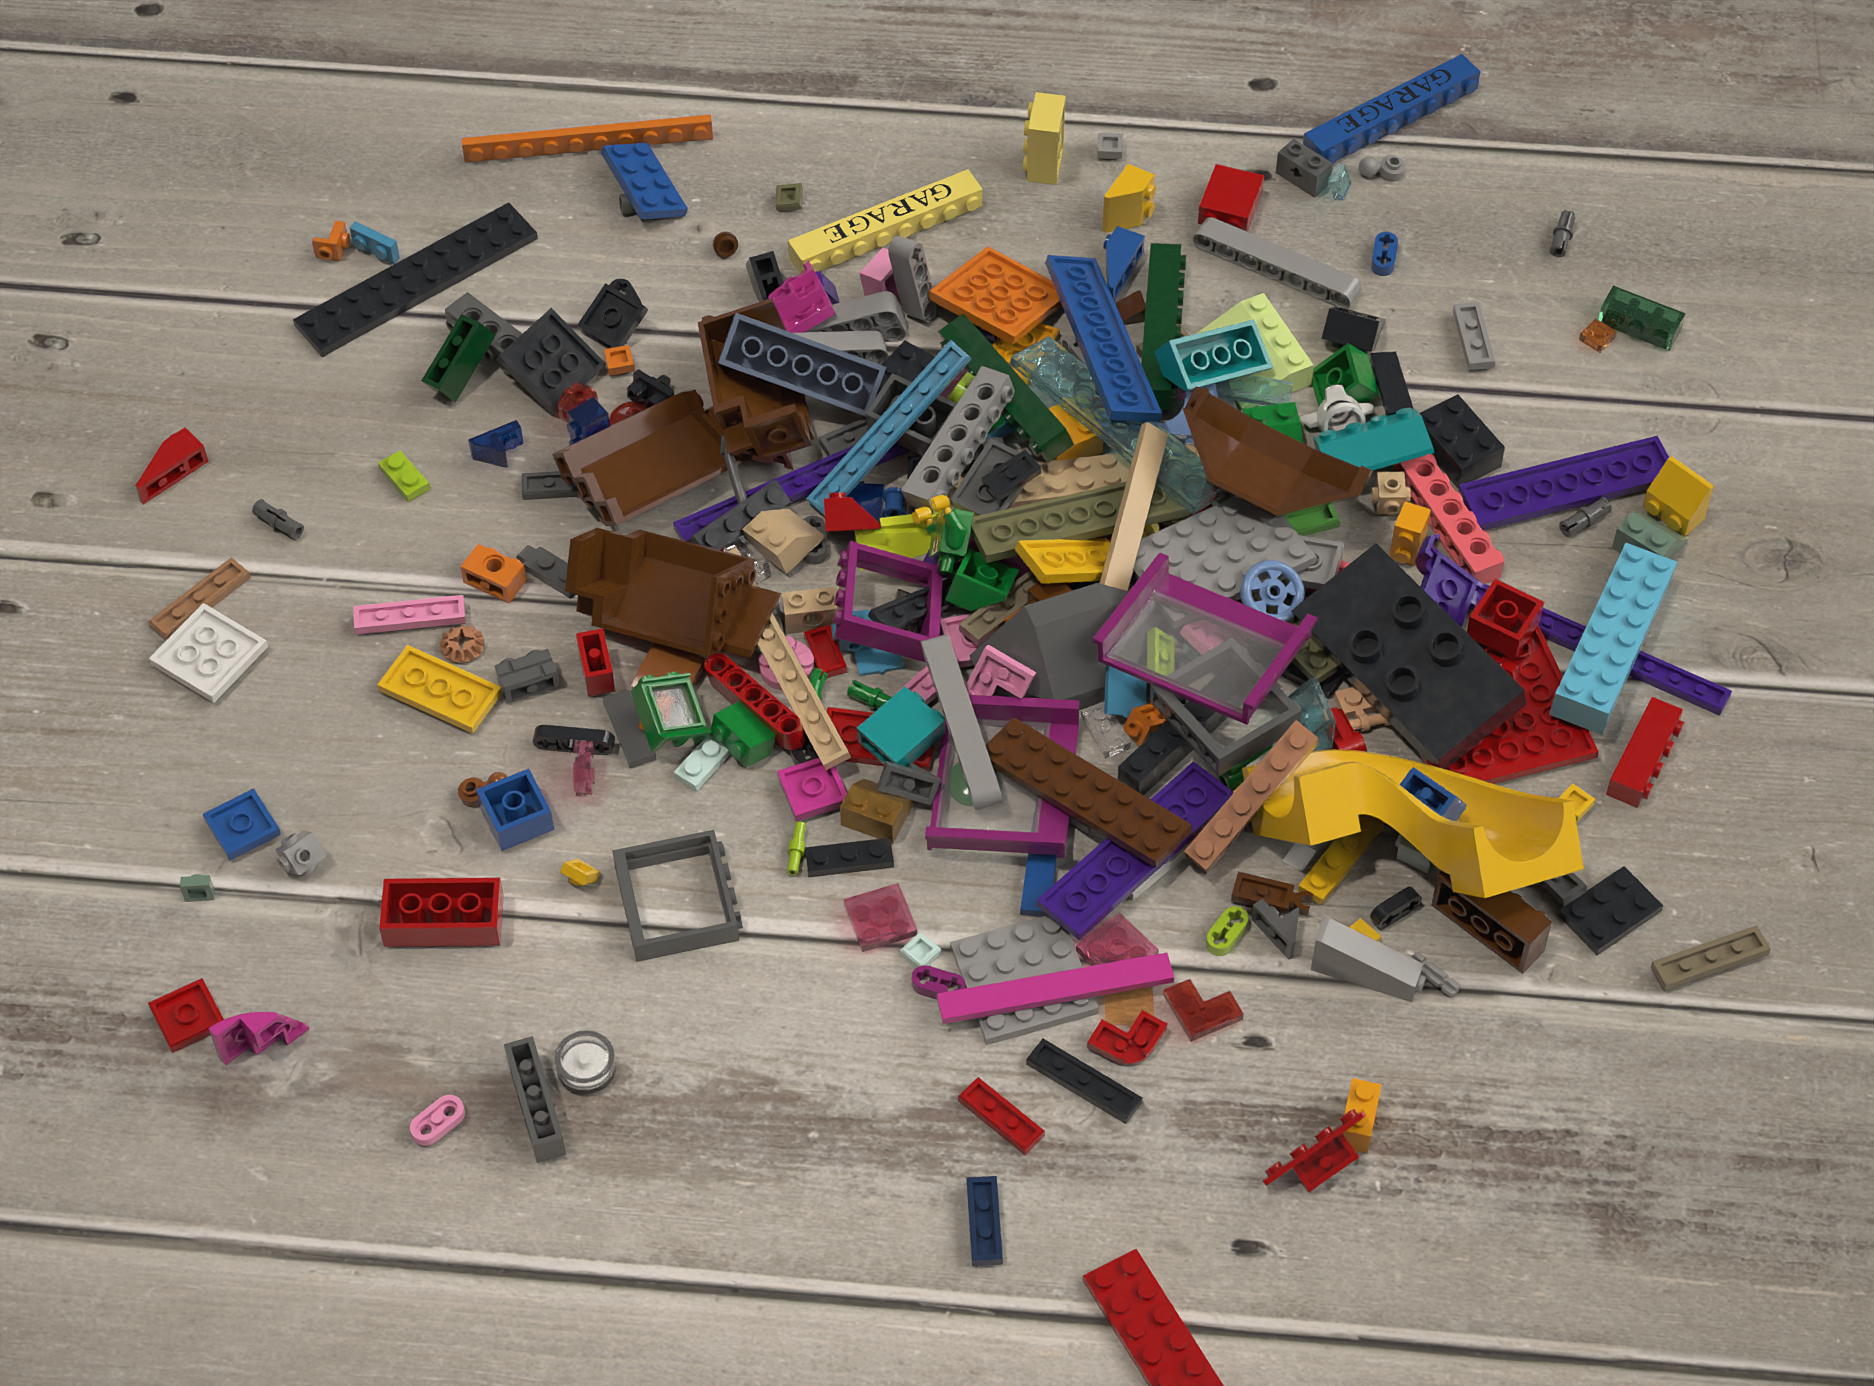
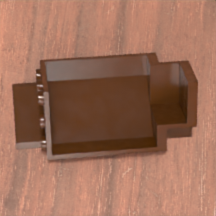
M773 298L715 317L711 315L702 317V321L697 323L714 413L723 429L727 453L736 456L738 453L751 456L752 460L771 464L774 461L784 464V468L794 470L790 452L812 446L811 440L814 439L805 394L717 363L735 313L787 331Z
M595 528L570 539L565 592L578 595L576 611L592 615V626L709 657L719 651H725L751 658L781 595L779 592L752 586L756 578V570L754 569L755 559L640 529L624 535Z

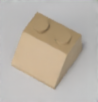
M790 509L761 511L742 529L751 547L786 574L825 538L821 532Z

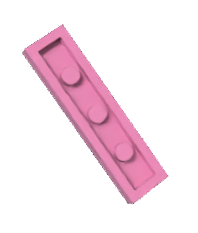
M463 595L353 606L356 634L466 623Z

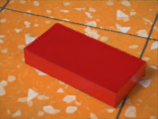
M830 625L804 632V639L807 647L813 654L815 667L822 670L820 676H822L823 672L828 674V678L847 673V666L837 641H833Z

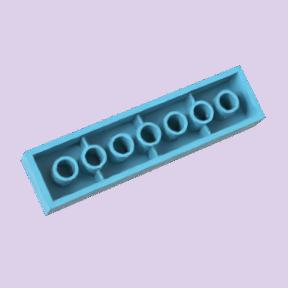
M1625 543L1555 693L1549 715L1598 734H1603L1671 583L1677 561Z

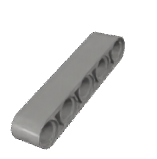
M878 331L793 333L879 365L888 358L883 335Z

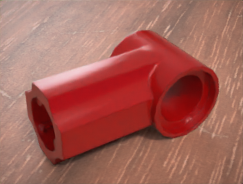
M1333 707L1320 716V723L1330 739L1331 750L1367 752L1362 734L1359 731H1354L1343 709Z

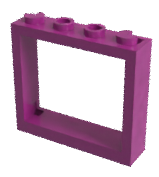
M850 541L846 551L842 550L840 552V559L837 563L841 570H839L836 578V586H839V589L834 599V605L838 607L832 620L833 623H836L835 638L926 662L921 641L940 635L943 574L937 573L938 565ZM856 567L922 585L924 588L930 586L927 595L928 612L925 619L921 622V635L852 616Z

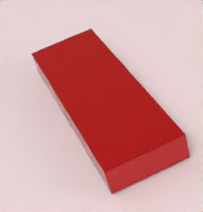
M979 1077L958 1096V1102L1023 1155H1026L1045 1136L1044 1129Z

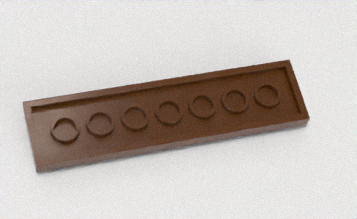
M1015 717L985 745L992 767L1155 868L1192 832V824Z

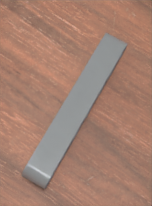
M1206 218L1192 238L1195 246L1204 252L1333 306L1349 308L1362 288L1360 281L1352 275L1215 218Z
M948 634L921 641L925 661L974 809L977 810L1003 802L1001 791Z

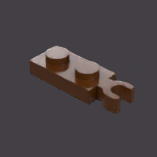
M1238 871L1231 901L1253 906V904L1263 899L1269 906L1275 907L1279 913L1287 915L1289 908L1294 910L1299 908V914L1307 916L1309 915L1310 906L1303 905L1301 902L1312 903L1313 893L1309 891L1296 893L1294 892L1295 885Z

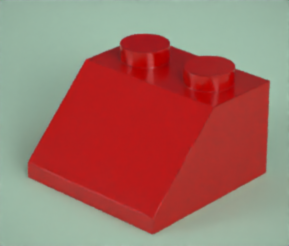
M845 492L829 493V498H824L826 532L880 529V523L853 498L846 497Z

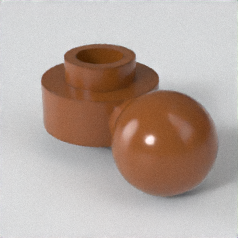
M494 772L486 782L476 777L467 778L459 785L458 795L465 806L471 808L478 807L479 802L476 789L508 776L503 772ZM475 788L474 791L468 792L470 789Z

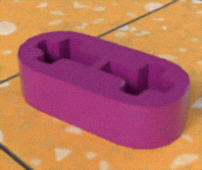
M927 965L919 966L912 972L913 990L920 995L936 1000L938 993L949 992L948 988H951L952 985H957V989L954 990L966 988L965 980L956 973ZM924 977H929V981H926L925 984L920 983V980H923Z

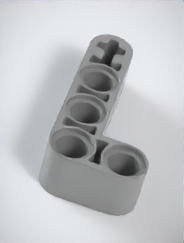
M895 236L889 244L888 255L904 313L928 322L942 308L937 303L929 300L928 297L929 291L942 280L930 276L922 244L901 236Z
M883 291L832 305L836 314L806 331L842 332L879 329L885 340L898 342L906 336L905 314L897 297L891 292Z

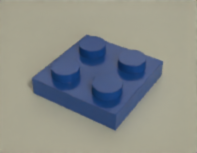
M254 788L203 813L206 824L229 861L281 835L279 827Z

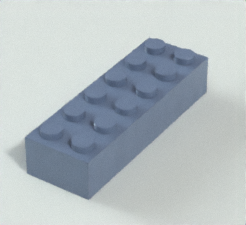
M738 313L734 314L717 362L864 416L876 398L886 370L885 366Z

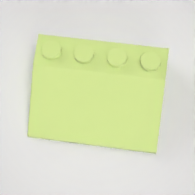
M1264 293L1239 302L1197 332L1201 333L1255 320L1273 368L1228 380L1233 398L1241 411H1243V408L1255 407L1308 387L1312 382L1313 363Z

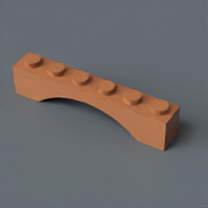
M1296 720L1185 849V856L1208 874L1258 810L1319 744V738Z

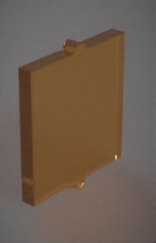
M1153 986L1104 995L1105 1021L1112 1025H1127L1128 1028H1131L1141 1010L1154 1016Z

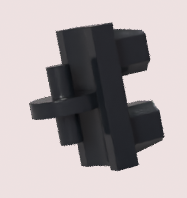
M638 369L633 373V382L627 387V398L633 402H638L643 398L645 399V407L649 408L674 396V389L670 387L671 380L668 376L661 375L655 378Z

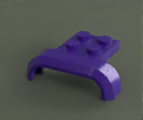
M1431 535L1422 541L1415 559L1417 569L1424 575L1420 587L1462 627L1468 609H1475L1490 585L1480 582L1441 553L1434 546V543L1439 540L1440 535Z

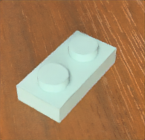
M709 735L674 771V779L697 792L731 753L725 746Z

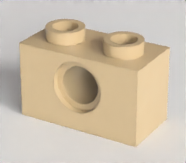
M836 586L782 593L786 634L805 632L830 625L832 629V624H836L832 620L838 607L834 605L837 592Z

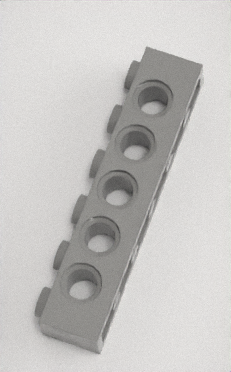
M984 366L980 368L901 489L909 506L917 509L928 507L933 515L936 514L930 499L938 495L947 496L953 486L959 482L963 470L967 464L972 462L974 453L980 444L986 440L993 424L999 420L1005 405L1012 400L1015 389L1009 375Z

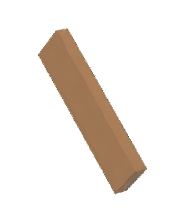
M231 557L148 621L149 627L166 641L203 603L211 608L250 579L249 571Z

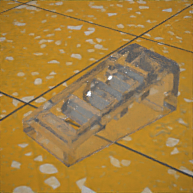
M743 535L723 548L725 552H728L735 547L737 549L743 547V549L739 550L740 555L755 559L756 584L771 577L772 574L768 561Z

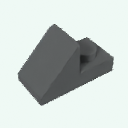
M886 761L877 784L878 791L932 806L941 779L910 762L905 767Z
M1263 899L1253 904L1251 920L1288 960L1293 957L1299 908L1281 918L1277 909L1269 906Z

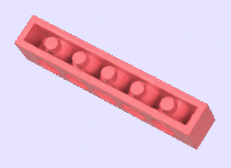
M1432 454L1394 464L1393 472H1404L1405 486L1410 487V499L1415 505L1431 509L1428 525L1434 534L1440 535L1439 541L1453 562L1484 584L1493 581L1495 578H1501L1504 565L1502 553L1494 548L1488 533L1480 528L1474 513L1469 511L1464 505L1461 494L1455 492L1447 474L1442 473L1437 466L1435 457Z

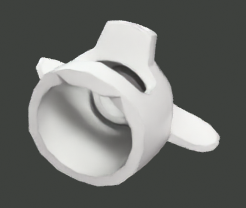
M1332 385L1325 389V399L1319 405L1318 411L1300 417V420L1309 428L1318 426L1321 432L1326 430L1338 431L1345 429V426L1350 423H1366L1365 415L1373 413L1374 406L1370 403H1358L1351 396L1346 395L1342 385Z

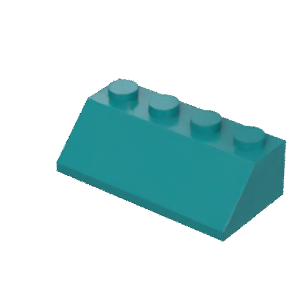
M1254 319L1170 340L1154 352L1163 376L1184 391L1194 390L1195 386L1201 388L1273 368Z
M1412 408L1400 409L1396 412L1397 414L1390 416L1378 415L1371 418V421L1362 424L1359 422L1350 423L1345 426V429L1338 431L1326 430L1321 432L1320 436L1313 437L1316 450L1358 467L1362 465L1371 471L1434 453L1422 416L1416 409Z

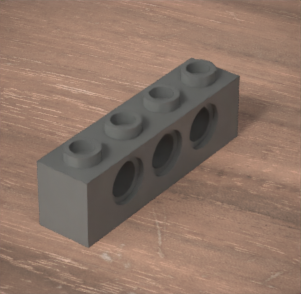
M465 293L445 308L448 329L452 330L461 314L484 325L496 335L484 357L489 361H494L504 373L509 375L510 373L497 358L522 333L470 293Z
M533 1036L504 1044L508 1066L536 1162L539 1163L566 1155L562 1132Z

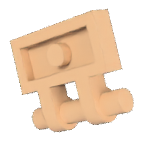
M1356 687L1335 691L1334 699L1338 708L1343 709L1347 719L1354 717L1353 720H1349L1354 731L1370 730L1371 726L1379 724L1384 726L1391 725ZM1378 711V714L1367 716V714Z

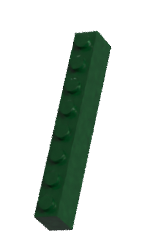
M1151 243L1141 365L1160 409H1171L1172 398H1177V385L1163 376L1154 352L1168 341L1181 338V327H1176L1177 324H1182V309L1178 308V306H1183L1184 290H1179V288H1184L1185 273L1181 272V270H1186V255H1181V244Z
M964 314L938 331L943 340L940 342L942 348L952 340L971 357L969 363L964 367L966 369L964 371L965 374L969 372L975 377L980 368L984 366L1009 375L1015 392L1012 400L1007 402L1002 410L1004 412L1003 417L1011 428L1013 426L1017 427L1015 430L1023 442L1027 440L1030 442L1028 445L1037 457L1042 455L1049 463L1074 445L1064 425Z

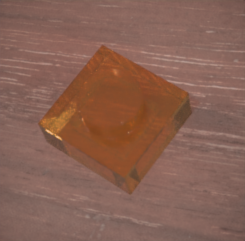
M1595 318L1580 333L1579 340L1601 353L1615 339L1617 331Z

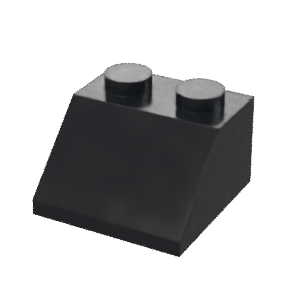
M1334 306L1329 308L1321 339L1328 340L1327 345L1336 348H1342V345L1349 343L1367 354L1368 351L1372 352L1375 350L1386 319Z

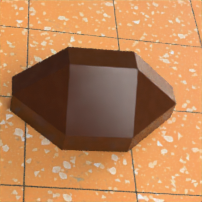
M1195 386L1185 408L1182 407L1209 484L1277 518L1358 498L1372 473L1370 469L1362 465L1358 467L1320 452L1247 416L1213 396L1209 389L1205 387L1201 389Z

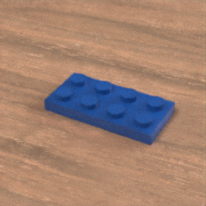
M648 143L603 146L601 155L640 219L686 216L688 210L686 204Z

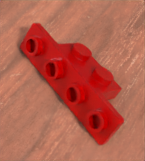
M1355 1109L1350 1110L1340 1118L1342 1124L1333 1130L1330 1126L1326 1127L1314 1136L1317 1141L1308 1148L1305 1144H1302L1290 1153L1292 1159L1282 1165L1278 1161L1265 1170L1267 1176L1263 1179V1183L1267 1186L1293 1168L1305 1187L1311 1192L1360 1157L1343 1132L1366 1117L1364 1109L1358 1113Z

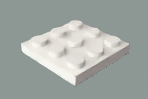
M203 603L149 658V661L153 667L215 703L268 648V644L262 637Z

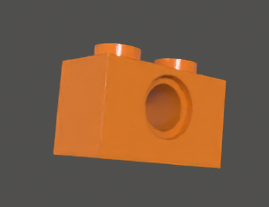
M477 544L460 566L463 583L506 603L512 601L527 581L524 564L518 559L509 558L500 554L494 548H487L480 544Z

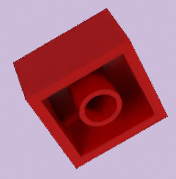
M1495 578L1469 616L1466 632L1475 641L1516 659L1539 624L1545 602Z

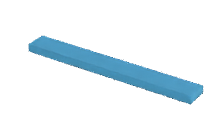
M950 340L806 499L825 516L824 498H829V493L845 492L847 497L969 363L971 357Z

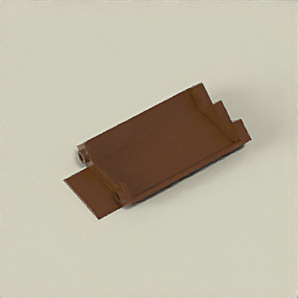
M696 389L684 390L552 455L562 479L568 485L573 483L579 489L578 497L589 509L595 507L601 514L599 520L605 526H617L728 471L722 455H720L721 436H724L723 429L714 413L713 406L704 410L703 399L696 392ZM738 453L737 456L734 455L737 466L748 461L749 455Z

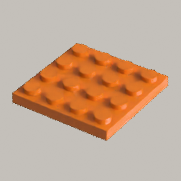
M988 246L929 291L928 296L929 300L937 303L939 306L959 316L964 314L973 324L1012 345L1062 306L1052 280Z

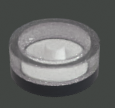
M589 1030L574 1032L565 1037L556 1049L555 1065L557 1076L561 1084L568 1090L578 1094H592L604 1089L614 1078L616 1072L615 1053L611 1042L604 1035Z

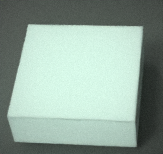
M921 932L900 950V956L915 968L922 965L929 966L941 955V948Z

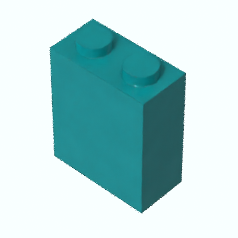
M904 686L857 727V740L882 764L885 765V762L888 761L907 767L909 762L913 763L945 735V718L937 709L932 710L926 705L919 693L911 692Z

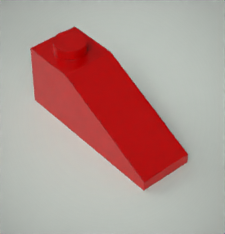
M186 427L170 435L169 438L162 442L136 483L138 496L143 505L208 462L204 445Z

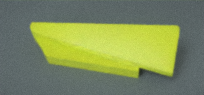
M912 514L880 518V529L854 530L856 543L909 558L927 554L930 549L931 536L926 531L927 526L925 522L919 525L915 524Z

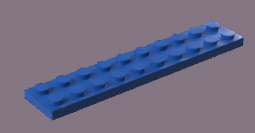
M1047 255L1046 267L1108 418L1116 421L1160 422L1162 416L1161 409L1096 258Z

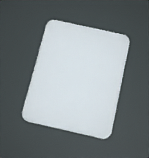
M1295 843L1283 859V862L1303 871L1316 851L1304 844Z

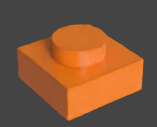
M629 345L604 349L609 376L635 371Z

